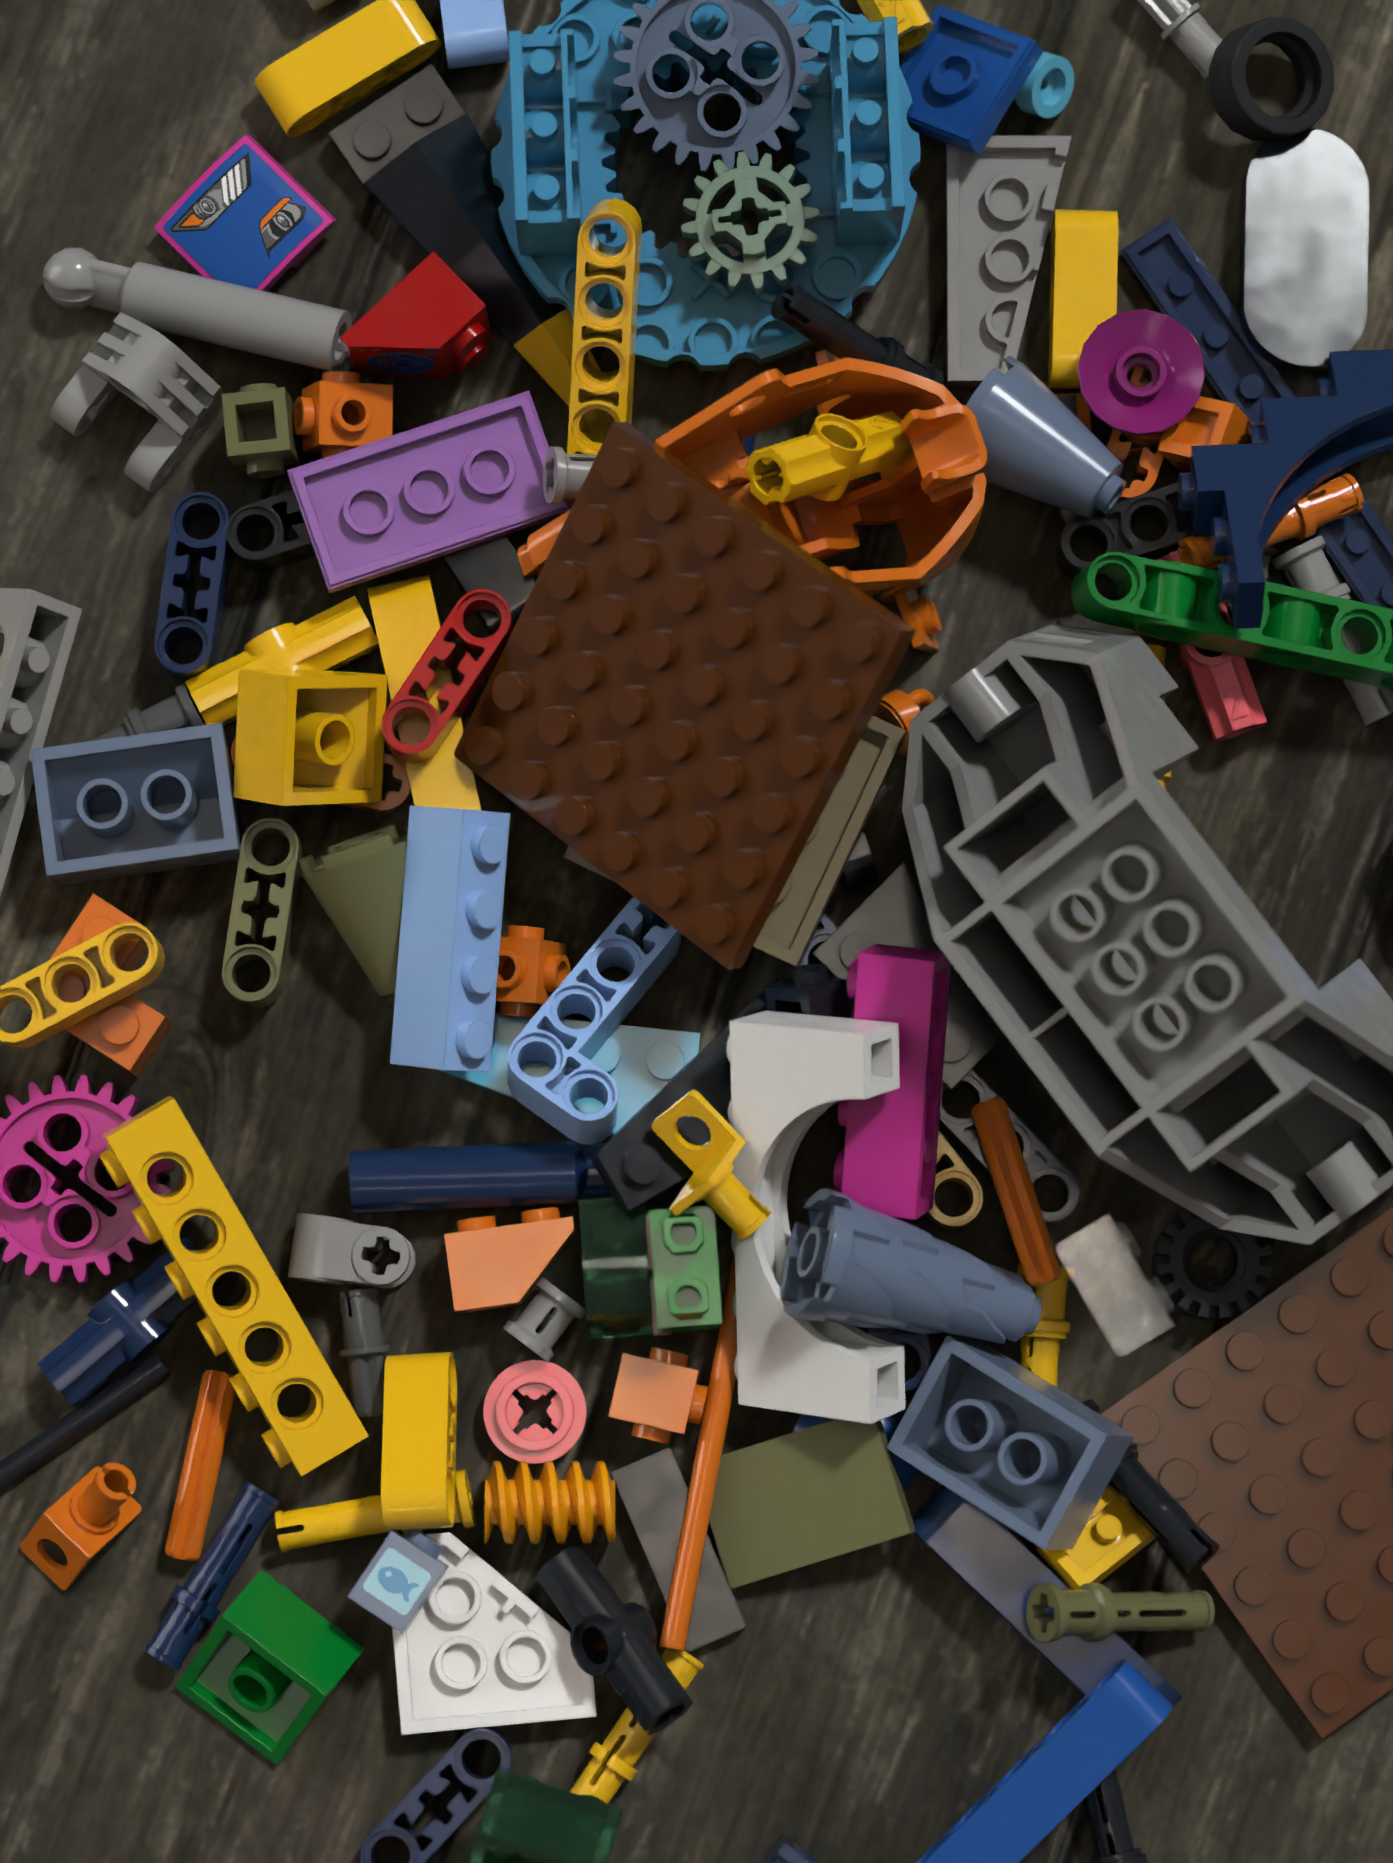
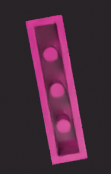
M875 944L859 952L858 960L854 959L852 961L847 978V993L849 998L855 999L854 1019L899 1023L900 1088L868 1099H846L839 1101L838 1121L840 1126L846 1127L844 1151L839 1152L835 1162L834 1187L836 1190H841V1193H845L858 1204L891 1217L916 1220L933 1208L951 962L942 951Z

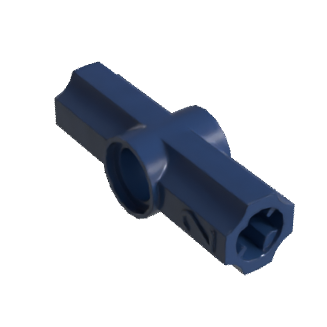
M187 1237L181 1240L184 1248L198 1250ZM169 1251L159 1260L153 1262L152 1266L137 1279L133 1280L130 1278L108 1293L88 1313L87 1317L89 1320L37 1364L49 1381L72 1406L76 1407L81 1401L86 1400L87 1396L101 1387L125 1363L131 1365L145 1356L173 1329L171 1324L197 1302L194 1295L183 1301L167 1275L164 1267L174 1261ZM221 1276L215 1280L213 1287L223 1280Z

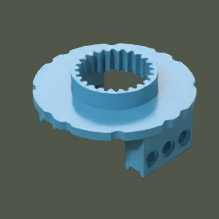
M563 0L560 3V15L552 24L538 26L532 34H522V31H509L510 72L504 83L495 114V123L502 132V138L499 144L491 149L493 184L500 187L504 193V200L500 207H498L499 217L509 246L526 277L548 304H561L569 310L572 315V326L574 323L577 244L580 227L588 212L598 202L611 198L624 200L622 194L617 193L615 149H620L622 144L621 127L631 128L634 124L633 111L623 112L620 107L628 98L634 95L632 88H621L614 85L613 79L630 73V65L615 60L613 54L620 50H632L633 42L625 38L619 30L621 26L639 28L643 21L636 15L632 5L636 2L652 9L657 4L655 0ZM775 0L774 3L781 7L795 0ZM796 0L799 6L789 19L791 26L799 24L811 25L812 30L800 39L798 43L800 48L818 50V57L802 63V71L817 76L818 84L799 87L798 93L807 98L812 103V107L810 110L791 109L789 115L796 121L800 129L797 133L787 130L786 138L788 143H795L794 163L797 165L795 187L809 183L812 188L811 197L802 205L803 207L819 208V221L811 225H805L806 229L818 235L816 247L809 248L800 246L799 250L807 259V266L800 270L788 264L785 267L787 284L790 282L798 283L805 291L846 318H849L852 315V302L861 293L874 292L881 284L894 263L907 235L917 192L912 188L909 178L913 172L919 169L920 139L919 134L911 129L907 121V116L912 111L913 101L899 66L897 17H884L883 22H870L863 14L855 15L845 11L840 5L839 0ZM706 5L694 13L691 27L697 37L712 41L720 38L725 33L728 27V18L721 8ZM673 31L670 33L669 39L673 44L703 65L705 68L703 77L706 78L709 85L716 78L728 79L732 81L733 88L740 95L751 87L728 70L727 63L730 58L728 54L721 52L719 56L712 58L680 32ZM756 44L745 51L742 57V66L750 77L766 79L776 72L779 66V58L772 47L766 44ZM667 57L656 65L653 79L659 89L671 92L672 82L679 81L684 87L687 85L690 78V69L684 60L678 57ZM756 91L755 104L759 105L762 103L763 97ZM606 219L594 224L595 235L604 245L615 247L627 241L626 232L618 222ZM651 230L642 233L635 360L668 368L674 362L683 360L696 365L699 371L728 370L731 364L738 359L749 358L759 364H764L793 354L814 343L771 315L772 303L778 292L789 300L793 298L784 291V286L781 287L772 276L763 278L764 286L760 294H755L751 280L742 279L737 291L731 292L729 291L727 274L722 272L711 282L705 278V270L709 260L703 259L691 262L689 255L687 258L679 257L677 243L670 242L659 250L656 248L655 233ZM788 232V236L776 237L766 250V260L783 249L792 232ZM724 246L718 247V250L727 257L743 262L742 254L733 257ZM601 283L591 287V296L594 302L601 308L611 310L623 305V297L620 291L613 285Z

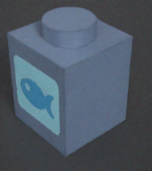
M417 1529L409 1530L406 1536L398 1531L391 1530L347 1597L400 1633L406 1632L449 1567V1565L438 1559L444 1547Z

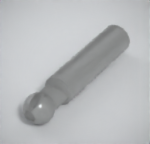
M83 248L62 249L52 255L43 270V283L47 294L54 302L66 309H83L87 306H92L117 313L122 312L158 331L326 371H338L345 359L340 337L352 327L351 314L347 310L144 262H136L130 268L98 260L96 256Z

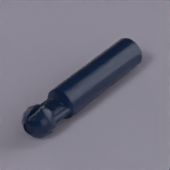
M567 1140L350 1151L349 1188L353 1215L575 1205L579 1204L580 1200L613 1199L590 1159L605 1143L578 1144L576 1141ZM661 1193L657 1194L656 1196H654V1197H652V1198H650V1199L656 1198V1197L659 1196Z

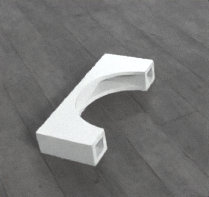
M762 1011L729 1021L730 1035L726 1047L731 1069V1100L728 1107V1120L730 1125L746 1141L733 1160L734 1168L732 1174L764 1207L771 1211L767 1220L745 1240L741 1241L734 1231H732L731 1247L735 1254L736 1290L732 1306L737 1323V1355L734 1362V1373L738 1381V1404L867 1424L875 1423L905 1409L904 1345L873 1337L853 1325L828 1320L824 1322L817 1320L806 1321L790 1316L784 1311V1308H787L791 1303H797L781 1299V1276L787 1246L791 1237L787 1208L788 1182L798 1147L817 1118L840 1100L868 1099L900 1088L899 1023L775 1011Z

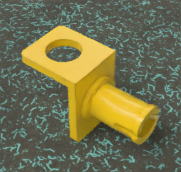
M696 1090L689 1091L654 1120L651 1125L652 1130L693 1172L669 1210L675 1216H678L694 1202H699L703 1199L736 1233V1236L741 1241L752 1235L767 1220L771 1211L764 1207L732 1174L734 1168L732 1162L746 1141ZM683 1116L700 1118L710 1129V1141L704 1145H695L686 1141L678 1131V1119Z

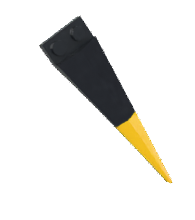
M430 64L330 131L328 138L363 189L427 256L434 251L485 303L490 323L569 407L573 343L572 315L561 304H548L520 267L501 225L498 207H500L504 200V193L500 187L493 184L491 158L468 113L464 112L436 69ZM588 350L590 363L597 370H600L593 354ZM601 409L590 410L584 414L588 427L597 433H608L612 422H615L612 415Z

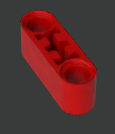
M477 589L466 593L459 599L385 710L382 718V732L390 752L399 760L416 764L432 758L438 752L499 660L513 631L509 606L498 593L487 589ZM478 610H490L500 617L501 625L493 635L486 638H478L471 635L465 629L468 617ZM457 640L466 651L458 665V673L462 683L459 686L450 682L444 685L436 697L439 708L445 710L443 714H439L433 705L428 702L438 687L434 671L437 668L443 671L451 669L459 657L456 644L451 642ZM471 655L476 656V657H480V658H479V660L475 661V660L472 658ZM421 692L427 700L416 695ZM411 715L421 716L430 723L428 736L422 742L415 745L404 744L395 737L397 724L403 718Z

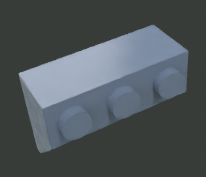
M222 723L30 750L46 876L56 886L239 860L243 835L238 798L233 797L234 777Z

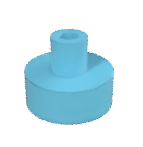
M1043 51L1015 97L1017 106L1024 112L1043 118H1052L1058 115L1068 104L1073 92L1074 71L1071 63L1062 56Z

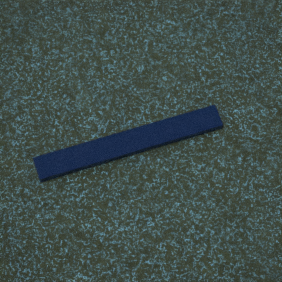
M1172 217L1120 250L1118 254L1119 259L1154 310L1172 317L1187 328L1196 339L1202 352L1205 371L1204 382L1216 400L1235 403L1255 425H1258L1261 398L1296 397L1276 367L1263 357L1265 354L1257 348L1254 342L1251 345L1243 332L1238 312ZM1343 469L1338 473L1332 475L1331 477L1327 478L1319 485L1327 483V481L1335 479L1348 472L1346 469ZM1363 495L1362 511L1324 524L1317 528L1316 534L1311 536V538L1322 535L1326 542L1322 550L1342 583H1347L1351 591L1350 595L1355 601L1393 609V537Z

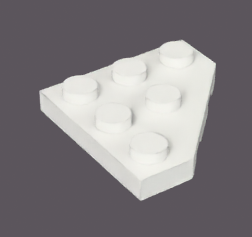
M453 1533L425 1534L444 1547L438 1559L449 1565V1567L407 1631L400 1633L392 1627L401 1735L597 1717L594 1676L585 1673L577 1664L570 1645L571 1633Z

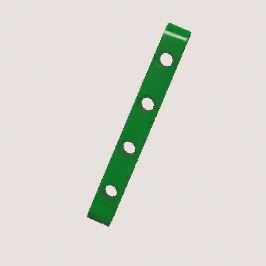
M1108 552L1098 556L1082 569L1073 580L1071 600L1074 607L1083 617L1094 622L1135 630L1138 633L1153 638L1393 690V609L1265 581L1261 628L1234 629V627L1222 620L1219 613L1220 601L1218 596L1217 570L1174 561L1153 560L1121 552ZM1096 574L1107 575L1115 581L1118 587L1117 600L1106 599L1098 592L1095 586ZM1343 627L1353 630L1359 636L1362 647L1360 654H1355L1344 646L1341 637Z

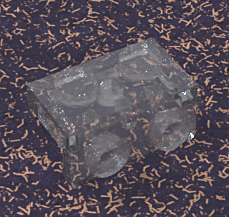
M1106 1214L1054 1246L1056 1256L1116 1356L1123 1357L1175 1326L1168 1315L1175 1310L1174 1305L1156 1277L1147 1280L1135 1260L1136 1257L1142 1254L1141 1250L1123 1221L1114 1224L1109 1214Z

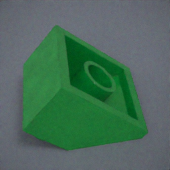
M261 1569L221 1616L175 1687L278 1766L340 1685L364 1648L347 1636L343 1630L333 1625L295 1596L290 1589L281 1585Z

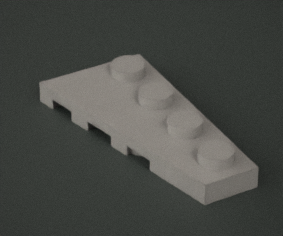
M991 136L979 156L945 143L947 387H978L993 368L1003 374L1008 371L1004 362L1005 358L1011 356L1017 359L1072 136Z

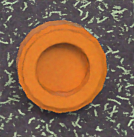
M895 689L881 698L873 716L907 731L899 749V755L906 756L908 753L911 719L935 700L933 694L926 689H916L908 694L902 690Z

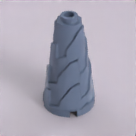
M827 1188L819 1189L803 1207V1209L818 1213L812 1226L795 1222L787 1246L781 1276V1299L797 1303H791L787 1308H784V1311L790 1316L806 1321L817 1320L824 1322L828 1320L858 1327L895 1328L921 1334L948 1333L1004 1344L1005 1339L1017 1342L1024 1334L1030 1335L1033 1333L1038 1325L1042 1309L1041 1299L1035 1296L1032 1286L1024 1283L1023 1276L981 1261L952 1244L932 1237L930 1233L858 1204L845 1193Z

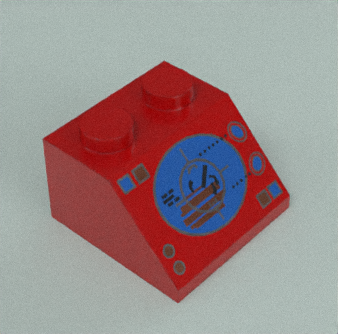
M433 251L347 330L340 339L349 369L352 372L360 373V377L447 379L457 368L462 373L467 372L485 356L490 348L486 341L491 338L485 303Z

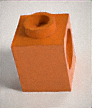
M1200 396L1184 420L1164 431L1158 451L1181 473H1188L1190 469L1191 446L1247 444L1248 426L1255 424L1235 403Z

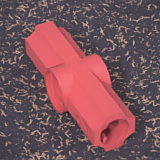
M1178 550L1157 559L1181 563ZM1219 602V613L1222 620L1234 627L1233 618L1229 616L1225 603ZM1178 643V658L1190 674L1213 742L1229 740L1266 725L1267 720L1244 657L1227 653L1217 657H1207L1199 653L1194 646Z

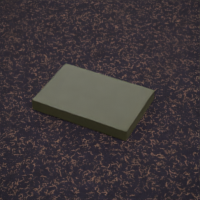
M834 1419L721 1456L709 1522L731 1589L916 1532L892 1453L886 1449L888 1441L881 1420L867 1424Z

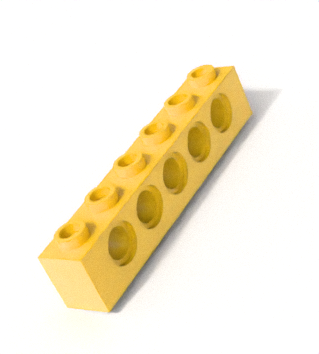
M168 1096L102 1134L109 1149L98 1154L118 1188L129 1182L141 1205L131 1211L150 1244L162 1239L174 1261L164 1267L167 1275L183 1301L194 1295L201 1306L206 1318L196 1324L215 1357L227 1351L239 1372L229 1378V1381L247 1412L249 1413L259 1407L271 1427L270 1430L261 1434V1437L278 1466L282 1468L291 1463L302 1477L369 1437L175 1098ZM163 1158L176 1160L182 1171V1179L179 1186L168 1194L152 1192L147 1183V1173L151 1165ZM194 1215L208 1216L214 1225L212 1241L200 1250L186 1249L180 1241L182 1224ZM228 1271L241 1273L246 1281L244 1297L238 1303L231 1306L217 1304L212 1295L215 1280L221 1274ZM263 1327L275 1330L278 1336V1348L275 1354L262 1362L248 1359L245 1353V1342L249 1334ZM291 1384L306 1385L310 1391L311 1398L305 1412L296 1417L281 1415L277 1407L280 1392Z

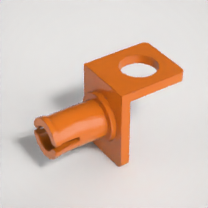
M116 1462L106 1463L102 1468L99 1466L93 1468L42 1514L20 1544L22 1552L61 1590H66L71 1586L92 1557L137 1518L142 1511L140 1504L131 1497L136 1490V1480L133 1473L124 1465ZM43 1539L53 1541L63 1550L67 1558V1565L55 1562L47 1554L43 1545Z

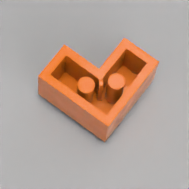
M93 893L49 960L115 925L125 922L143 925ZM132 939L122 944L116 955L118 968L122 971H134L148 950L147 943L142 940ZM73 970L65 974L59 982L58 988L62 1001L73 1003L84 998L90 989L91 981L89 974L84 970ZM129 995L68 1027L65 1031L139 1078L174 1024L133 995ZM22 1000V1002H24L31 1008L30 1004L27 1001Z

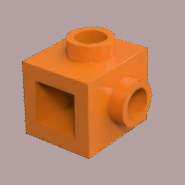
M330 371L322 373V381L303 388L302 397H297L294 404L293 427L295 433L301 435V452L322 453L323 459L392 436L393 385L360 383V373Z
M517 925L506 926L505 937L500 939L495 1003L500 1004V1016L533 1018L538 1012V1007L543 1006L571 972L570 962L566 956V944L544 940V928Z

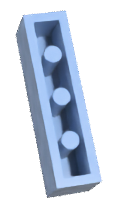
M410 805L390 1064L438 1070L490 1072L510 813Z

